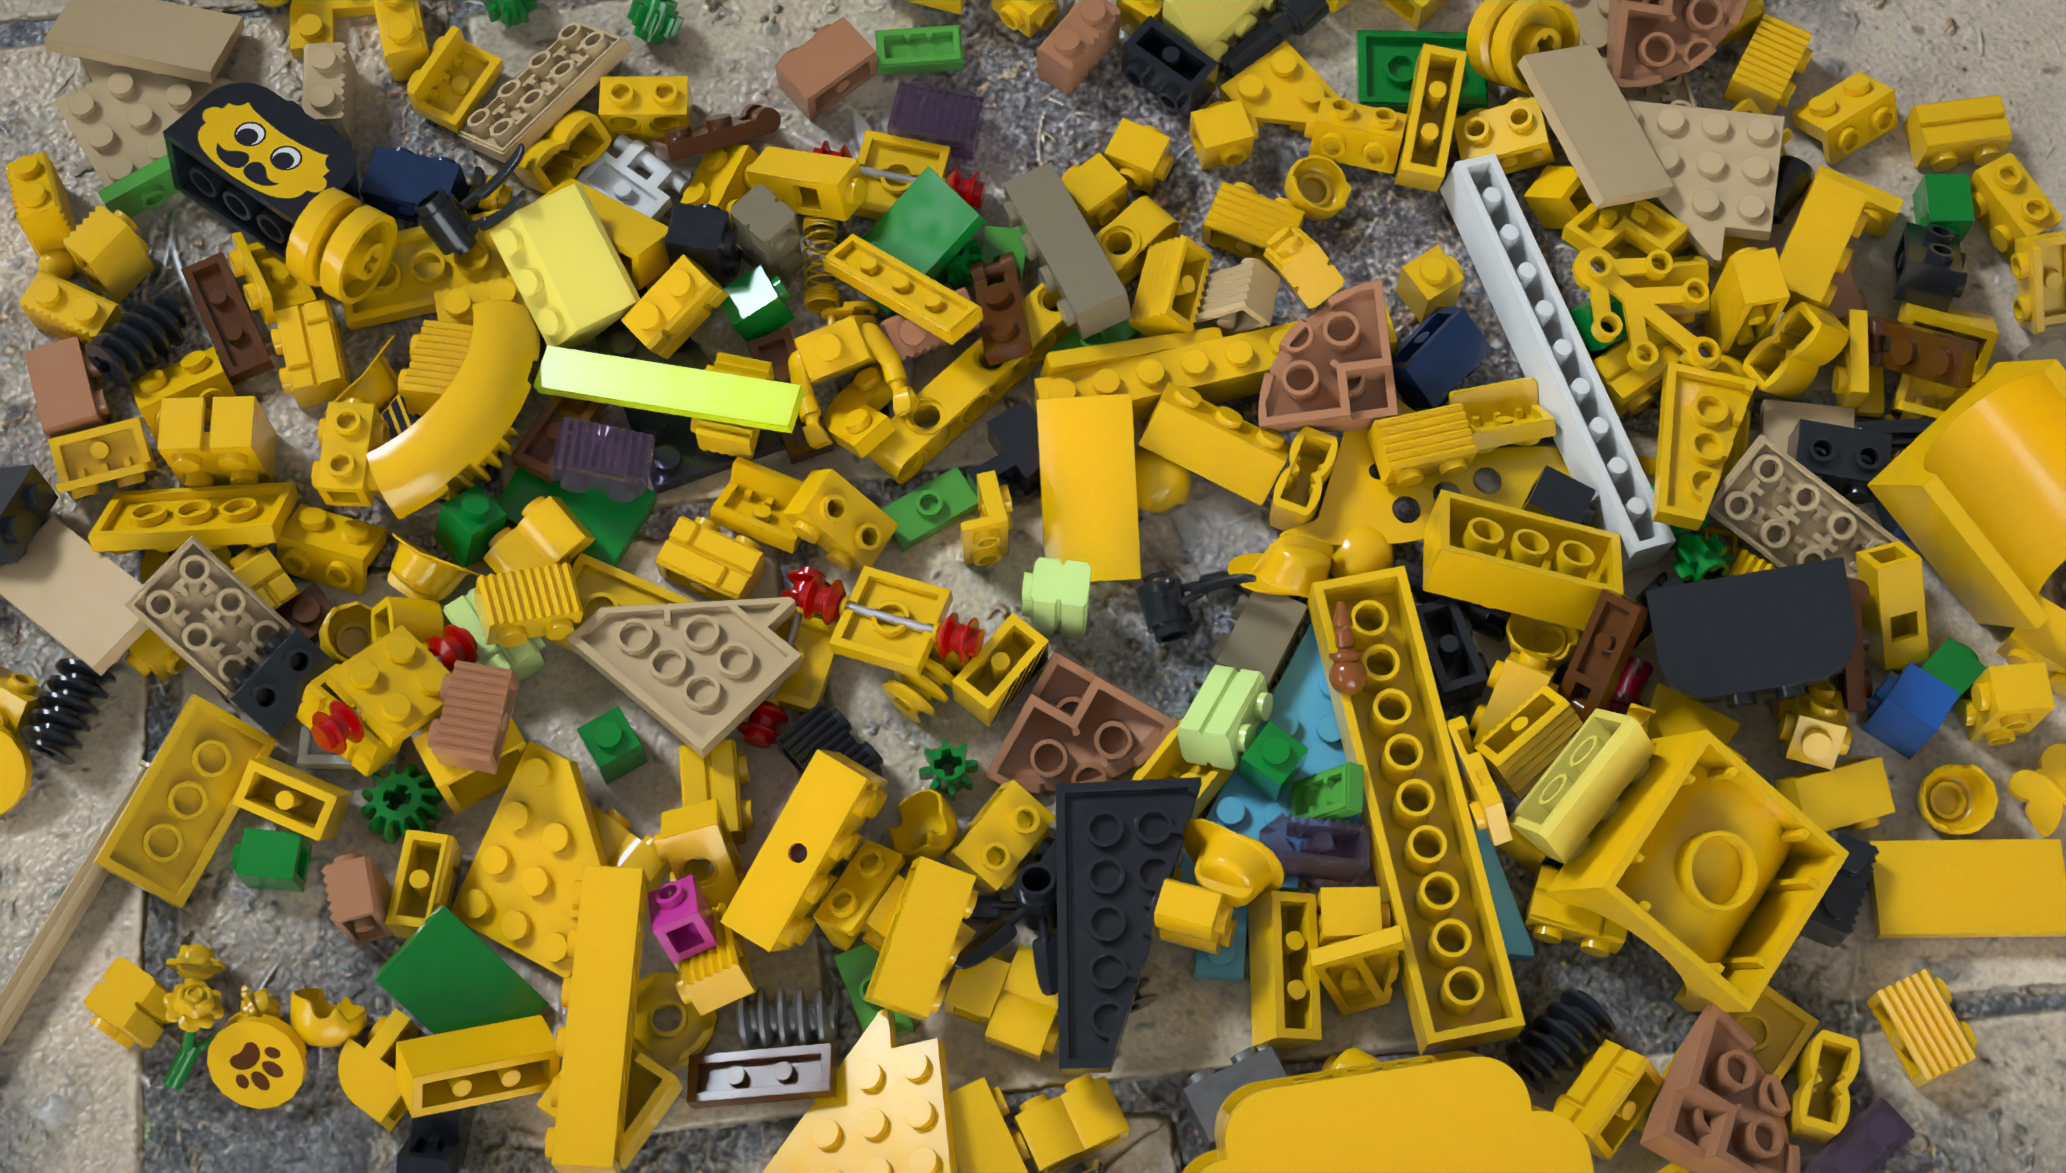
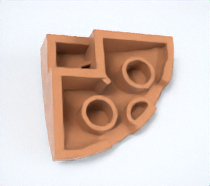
M1609 0L1607 68L1620 89L1659 85L1684 72L1688 73L1705 62L1717 51L1716 47L1723 41L1728 32L1733 30L1739 23L1748 0Z
M1382 280L1353 286L1330 296L1324 307L1306 320L1300 318L1287 332L1279 344V353L1270 372L1264 374L1258 407L1259 429L1300 432V430L1307 426L1321 432L1370 430L1375 420L1399 416Z
M1054 649L984 776L999 784L1015 780L1027 792L1042 794L1045 791L1055 792V784L1112 781L1113 778L1133 767H1139L1149 759L1170 731L1174 730L1178 721Z
M1713 1002L1707 1004L1674 1058L1655 1099L1639 1144L1693 1173H1800V1148L1798 1145L1790 1144L1785 1116L1791 1111V1106L1778 1075L1765 1072L1761 1063L1752 1052L1753 1047L1757 1043L1733 1017Z

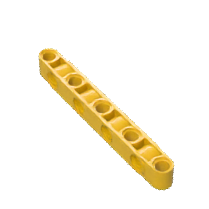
M1142 196L1128 206L1112 222L1102 228L1095 235V238L1125 288L1141 272L1149 244L1155 245V243H1161V241H1167L1168 239L1173 240L1178 235L1180 223L1148 196ZM1119 250L1126 251L1125 254L1121 255L1113 254V252ZM1041 283L1024 298L1033 354L999 363L1001 366L996 369H986L985 367L989 363L984 355L981 336L917 394L919 404L913 412L901 417L898 414L890 419L896 430L867 456L898 484H903L912 479L938 454L948 448L1044 361V354L1075 328L1074 324L1066 326L1059 311L1049 310L1057 307L1056 302L1060 300L1055 291L1048 293L1043 283ZM927 421L937 422L936 425L929 428L920 427L921 424Z

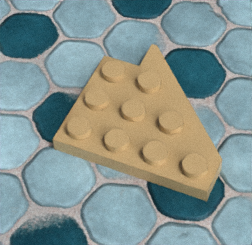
M79 58L93 82L56 100L55 104L103 185L107 187L167 155L164 130L211 91L227 84L241 82L215 78L212 84L194 82L191 79L166 74H154L146 70L113 66L105 62Z
M1626 100L1674 185L1667 195L1650 198V200L1657 207L1689 227L1686 240L1703 258L1707 259L1708 264L1712 268L1720 269L1724 236L1769 241L1785 116Z
M791 597L601 607L567 638L569 647L703 759L803 664L802 654L774 633L797 610L796 601Z

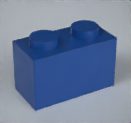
M1909 662L1899 675L1890 671L1881 686L1877 687L1873 692L1871 698L1867 701V711H1865L1870 715L1861 727V730L1910 760L1939 729L1961 693Z

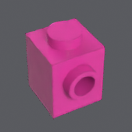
M693 874L677 881L665 883L660 888L647 893L652 931L672 964L718 945L712 907Z

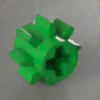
M483 0L484 6L487 7L486 11L489 20L494 22L499 19L506 25L507 29L522 22L528 23L529 9L538 8L536 0Z
M633 0L626 17L632 20V25H635L633 34L644 41L657 45H662L665 38L669 39L670 36L677 38L684 18L678 16L679 12L676 11L678 3L675 0Z
M975 239L965 244L934 278L935 281L942 285L949 282L954 291L974 285L970 264L983 260L980 255L982 251Z
M1695 534L1687 537L1678 545L1676 549L1678 561L1672 563L1671 567L1678 577L1687 584L1729 576L1730 569L1727 564L1734 561V557L1717 534H1713L1708 540L1704 535Z
M945 738L942 739L941 747L935 752L929 749L924 750V758L930 766L920 768L919 776L921 780L932 779L929 789L949 794L950 800L955 801L956 792L962 788L969 791L973 790V781L967 774L978 771V762L973 759H965L968 752L966 743L956 748L949 746ZM952 764L954 775L945 776L943 765Z

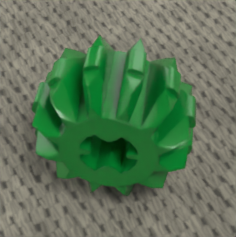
M391 763L389 766V776L385 779L381 774L373 773L372 779L377 785L376 788L362 789L361 795L369 803L360 808L361 815L365 820H371L368 828L372 834L376 836L384 833V839L389 844L394 845L401 834L405 838L406 830L420 829L421 831L432 832L427 820L442 819L443 813L436 804L441 802L444 797L438 788H433L435 782L430 773L426 772L420 775V770L415 764L410 763L404 772L401 773L397 764ZM406 797H408L410 800L409 805L403 804L406 800ZM396 803L401 804L397 811L394 808Z

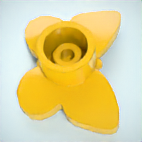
M2055 743L2043 751L2038 761L2039 768L2036 771L2020 770L2014 773L2007 781L2008 792L2017 800L2026 802V815L2037 832L2043 837L2050 836L2056 830L2062 817L2064 805L2066 806V744Z

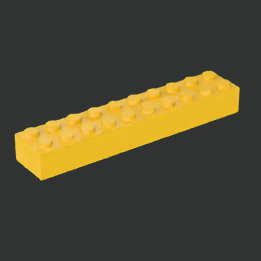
M1405 565L1313 582L1307 605L1347 763L1352 762L1363 765V802L1360 817L1377 885L1380 887L1381 901L1389 902L1390 927L1401 924L1404 931L1406 946L1405 950H1400L1398 954L1399 973L1420 1056L1516 1038L1526 1024ZM1340 601L1346 603L1353 620L1351 629L1354 631L1355 641L1353 649L1355 651L1363 650V656L1360 661L1366 667L1368 674L1366 685L1360 692L1354 695L1338 693L1329 681V671L1334 663L1329 658V653L1338 651L1335 646L1334 632L1336 628L1333 625L1336 605Z

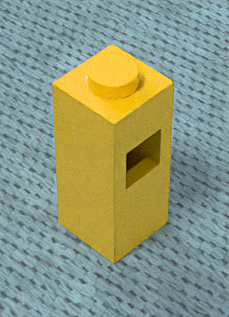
M767 146L746 171L751 189L756 185L763 184L777 196V202L782 200L796 214L847 221L867 197V184L863 179L859 160L854 158Z
M1901 541L1855 552L1858 579L1864 581L1870 591L1867 602L1861 606L1862 623L1867 624L1870 635V647L1865 653L1884 670H1902L1909 662L1915 663L1929 659L1921 557Z

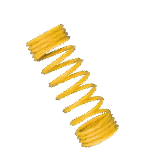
M806 215L802 220L803 234L805 235L803 244L806 246L803 250V254L806 257L803 261L806 267L804 271V277L806 278L804 282V288L806 289L804 293V306L811 312L821 313L822 310L830 306L835 308L840 306L839 288L833 285L839 279L826 271L811 269L812 267L823 265L822 260L810 257L828 254L838 246L833 242L838 237L837 220ZM823 224V225H828V226L816 227V226H812V225ZM809 238L815 242L808 245L806 240ZM829 243L833 244L834 248L818 250L810 246ZM807 249H810L811 251H814L815 253H812V254H810V255L808 256V255H807ZM808 260H810V261H812V262H815L814 264L810 265L809 267H808V265H807V261H808ZM808 270L816 273L810 277L807 276ZM832 276L835 277V280L831 282H818L812 280V278ZM810 281L817 285L808 288L807 283ZM817 299H827V300H825V301H818Z

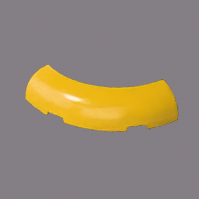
M488 300L472 305L474 319L471 342L466 357L449 387L438 401L412 426L383 446L366 454L374 480L386 503L399 520L418 511L449 490L446 483L468 464L477 467L499 443L520 412L531 389L527 379L533 361H538L540 351L539 329L531 313L524 306L508 300Z

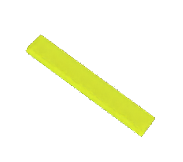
M547 346L533 385L538 393L791 434L805 394L802 386L797 384Z

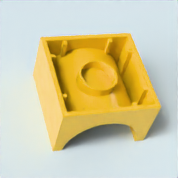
M2057 359L1997 362L1867 484L1979 624L2037 630L2050 618L2038 603L2037 597L2050 575L2066 560V370Z
M1707 729L1650 739L1656 751L1648 759L1650 766L1646 773L1638 781L1629 783L1618 797L1620 803L1616 811L1608 819L1598 822L1588 835L1590 840L1585 850L1578 857L1569 859L1563 865L1546 892L1560 904L1578 906L1610 919L1654 948L1675 968L1684 981L1674 1001L1687 1012H1702L1705 1006L1712 1002L1724 1012H1750L1848 857L1849 852Z

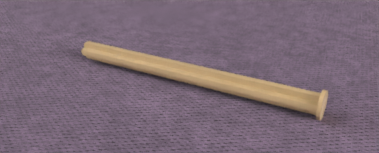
M144 760L139 762L138 765L141 767L138 775L1 990L0 1048L110 874L109 871L92 862L151 763Z

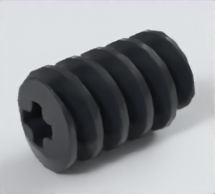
M153 293L148 297L147 302L138 304L133 312L123 315L120 322L111 324L106 333L103 332L96 335L92 343L85 344V352L91 363L106 378L123 388L128 387L131 384L129 373L135 377H141L145 371L143 364L154 367L158 363L156 353L166 357L171 354L170 344L176 347L184 344L185 338L181 329L187 325L185 316L173 300L164 294Z
M63 658L59 659L55 664L56 670L60 675H51L46 681L48 688L52 692H42L38 697V702L44 709H33L30 712L29 718L34 725L24 726L20 734L32 748L42 755L57 762L72 765L75 761L64 751L66 748L82 749L83 744L73 736L74 732L89 733L92 730L91 726L82 719L83 715L99 716L101 712L90 702L91 699H108L109 694L99 684L101 681L116 683L117 680L107 670L100 676L81 660Z
M1564 990L1560 995V1003L1552 1002L1547 1007V1016H1537L1533 1021V1029L1526 1028L1519 1034L1520 1043L1516 1041L1510 1042L1505 1048L1507 1059L1513 1069L1526 1083L1542 1094L1545 1093L1541 1082L1543 1079L1557 1086L1561 1083V1078L1555 1070L1557 1066L1568 1072H1572L1575 1069L1569 1057L1571 1052L1582 1059L1588 1057L1589 1053L1583 1044L1585 1039L1596 1046L1602 1043L1603 1040L1596 1030L1598 1026L1610 1033H1613L1616 1029L1613 1020L1604 1008L1592 996L1581 990Z

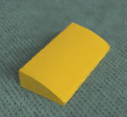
M1132 394L1036 400L1044 558L1060 559L1062 564H1065L1067 560L1088 562L1091 567V582L1141 579Z

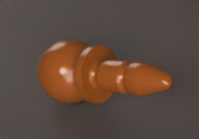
M1340 601L1336 605L1333 625L1336 628L1334 632L1335 646L1338 651L1329 653V658L1334 662L1329 671V681L1338 693L1354 695L1364 688L1368 674L1366 667L1360 661L1363 656V650L1355 651L1353 649L1355 641L1354 631L1351 629L1353 625L1351 614L1346 603Z

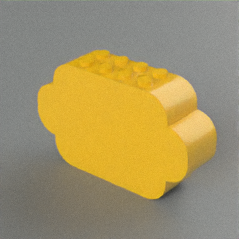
M1465 1050L1428 1054L1245 1084L1233 1091L1224 1100L1217 1113L1214 1126L1216 1149L1197 1156L1182 1171V1173H1594L1588 1142L1573 1122L1562 1115L1532 1105L1527 1087L1521 1077L1510 1066L1499 1060Z

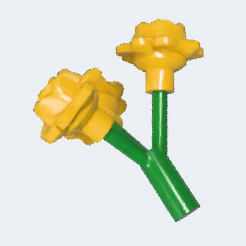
M183 944L176 959L166 960V965L170 969L177 970V974L185 979L184 984L175 985L173 993H167L163 997V1003L167 1008L166 1020L178 1022L179 1028L184 1030L183 1041L163 1080L167 1087L174 1090L182 1089L198 1054L209 1048L219 1030L199 1042L195 1041V1032L200 1028H211L214 1024V1019H220L224 1016V1008L220 1003L221 992L212 990L204 982L206 979L214 976V974L226 971V965L223 964L224 962L216 959V950L213 947L207 948L203 944L189 946ZM245 984L241 987L243 998L240 1004L241 1011L231 1016L229 1021L243 1014H250L248 1017H261L263 1014L280 1019L283 1017V1013L280 1010L279 1001L273 994H270L267 988L255 992Z

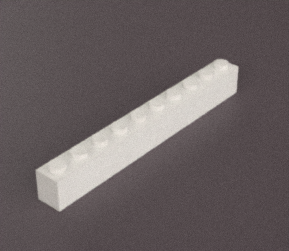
M1493 153L1455 162L1440 192L1525 377H1533L1537 381L1538 404L1555 418L1556 436L1552 437L1571 478L1596 490L1589 505L1596 509L1591 522L1594 528L1620 534L1623 573L1654 565L1675 543L1676 539L1668 524L1652 521L1654 492L1498 158Z

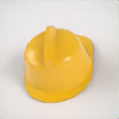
M395 334L383 346L364 373L333 402H344L348 398H359L375 404L380 415L384 412L398 394V377L384 357L396 339Z
M392 533V536L400 541L391 564L388 582L392 587L409 598L437 600L439 602L446 599L470 573L481 576L479 573L446 562L397 533Z
M1283 534L1275 542L1271 543L1264 553H1248L1234 557L1228 563V574L1256 575L1257 579L1255 582L1239 584L1255 592L1308 598L1313 582L1331 579L1329 571L1333 556V546L1329 541L1305 535Z
M1205 819L1190 821L1183 843L1191 860L1196 864L1194 874L1201 887L1225 893L1227 905L1233 907L1250 904L1257 896H1261L1271 890L1278 891L1282 887L1285 877L1282 863L1275 853L1262 842L1238 834Z

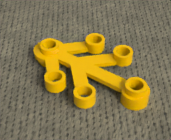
M1590 247L1582 250L1576 256L1572 265L1573 277L1576 284L1583 290L1588 291L1590 295L1594 318L1591 326L1592 335L1602 343H1609L1622 331L1623 323L1621 318L1611 312L1610 293L1622 303L1630 347L1627 361L1634 370H1649L1659 357L1655 344L1648 341L1645 322L1682 350L1680 354L1681 364L1713 371L1720 363L1721 350L1715 340L1704 336H1694L1658 307L1683 305L1689 309L1698 308L1709 296V287L1705 281L1694 277L1686 280L1682 286L1634 288L1622 279L1623 277L1646 275L1651 280H1662L1673 268V259L1668 252L1656 249L1650 252L1646 258L1614 259L1606 250ZM1652 260L1659 261L1663 265V270L1656 269L1652 265ZM1590 263L1599 266L1602 273L1595 272L1591 268ZM1687 288L1696 290L1699 298L1691 297ZM1601 322L1609 323L1612 326L1613 332L1604 331L1601 327ZM1698 348L1705 350L1710 358L1701 356ZM1637 350L1644 351L1648 355L1649 361L1641 360L1637 355Z

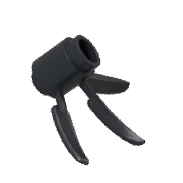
M523 143L518 145L507 162L487 183H485V171L482 167L476 166L466 194L461 202L453 194H447L443 188H438L427 194L415 205L414 211L419 216L417 222L443 255L454 253L458 257L468 252L478 241L475 236L479 228L482 231H486L498 225L516 211L528 196L527 190H521L503 208L475 221L466 211L467 209L474 208L479 200L486 199L511 175L525 153Z
M1159 571L1143 578L1144 584L1139 586L1136 592L1148 633L1154 634L1157 643L1172 642L1186 637L1192 632L1189 624L1193 620L1189 608L1190 603L1224 587L1255 582L1257 579L1256 575H1229L1228 571L1204 574L1198 581L1182 584L1179 576H1176L1175 573L1170 575L1169 571Z
M1032 863L1025 866L1019 872L1014 882L1016 901H1001L999 896L978 895L976 905L969 919L994 920L1000 916V910L1016 911L1007 919L1001 918L996 920L958 954L953 965L958 969L965 970L987 960L1016 937L1017 929L1014 925L1021 920L1027 928L1040 932V937L1034 939L1032 943L1035 971L1042 994L1051 996L1058 993L1057 937L1049 935V931L1057 927V872L1046 864Z

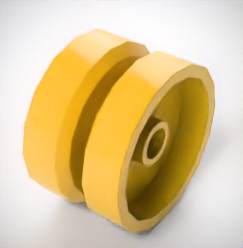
M1484 0L1476 9L1468 27L1466 49L1469 63L1476 74L1488 82L1503 87H1510L1516 91L1531 95L1533 93L1529 89L1517 64L1524 55L1579 46L1580 31L1578 20L1571 8L1559 0Z
M334 187L323 190L308 203L295 223L286 249V267L290 275L309 285L321 286L324 293L343 303L352 305L362 301L372 292L384 276L395 251L398 226L394 217L372 206H362L359 199Z

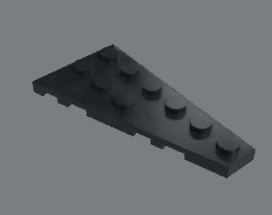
M646 286L641 290H637L640 298L649 291ZM625 315L596 336L601 351L605 355L705 370L707 365L714 366V363L691 337L668 360L652 352L621 321ZM623 407L652 487L657 494L732 468V464L737 456L722 455L718 452L712 453L709 450L703 451L699 449L696 433L691 432V417ZM761 429L753 459L749 461L784 450L783 442L772 430Z
M1201 777L1055 784L1059 1070L1061 1074L1108 1073L1112 1071L1157 928L1154 924L1156 905L1164 880L1166 878L1172 879L1202 785Z

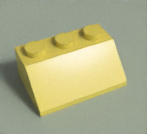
M1164 0L1162 24L1220 63L1221 57L1227 53L1229 46L1238 37L1240 39L1245 38L1255 27L1257 19L1266 10L1271 12L1276 8L1278 0Z
M581 182L574 183L516 210L490 232L547 346L569 348L587 344L629 312L641 299Z
M1596 708L1508 818V824L1547 857L1566 864L1569 859L1578 857L1585 850L1590 840L1588 835L1598 822L1608 819L1616 811L1620 803L1618 797L1629 783L1638 781L1646 773L1650 766L1648 759L1656 751L1655 746L1639 722L1632 716Z

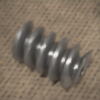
M758 987L753 1000H748L747 996L736 1000V1032L740 1034L744 1048H753L758 1035L764 1049L773 1048L778 1035L783 1047L794 1046L797 1036H799L801 1046L813 1045L817 1036L820 1044L832 1043L834 1045L839 1024L838 989H836L831 1003L826 1002L822 988H817L812 1002H807L803 988H797L793 1000L787 1001L783 987L777 988L772 1001L767 1000L764 987Z

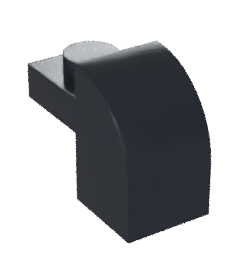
M1024 400L987 421L988 441L998 455L967 472L968 484L976 496L977 474L995 470L999 486L1007 484L1009 491L1013 488V484L1017 482L1025 496H1027L1039 486L1040 468L1037 415L1027 400Z
M473 1106L412 1118L411 1135L397 1154L396 1173H460L469 1143L473 1120Z

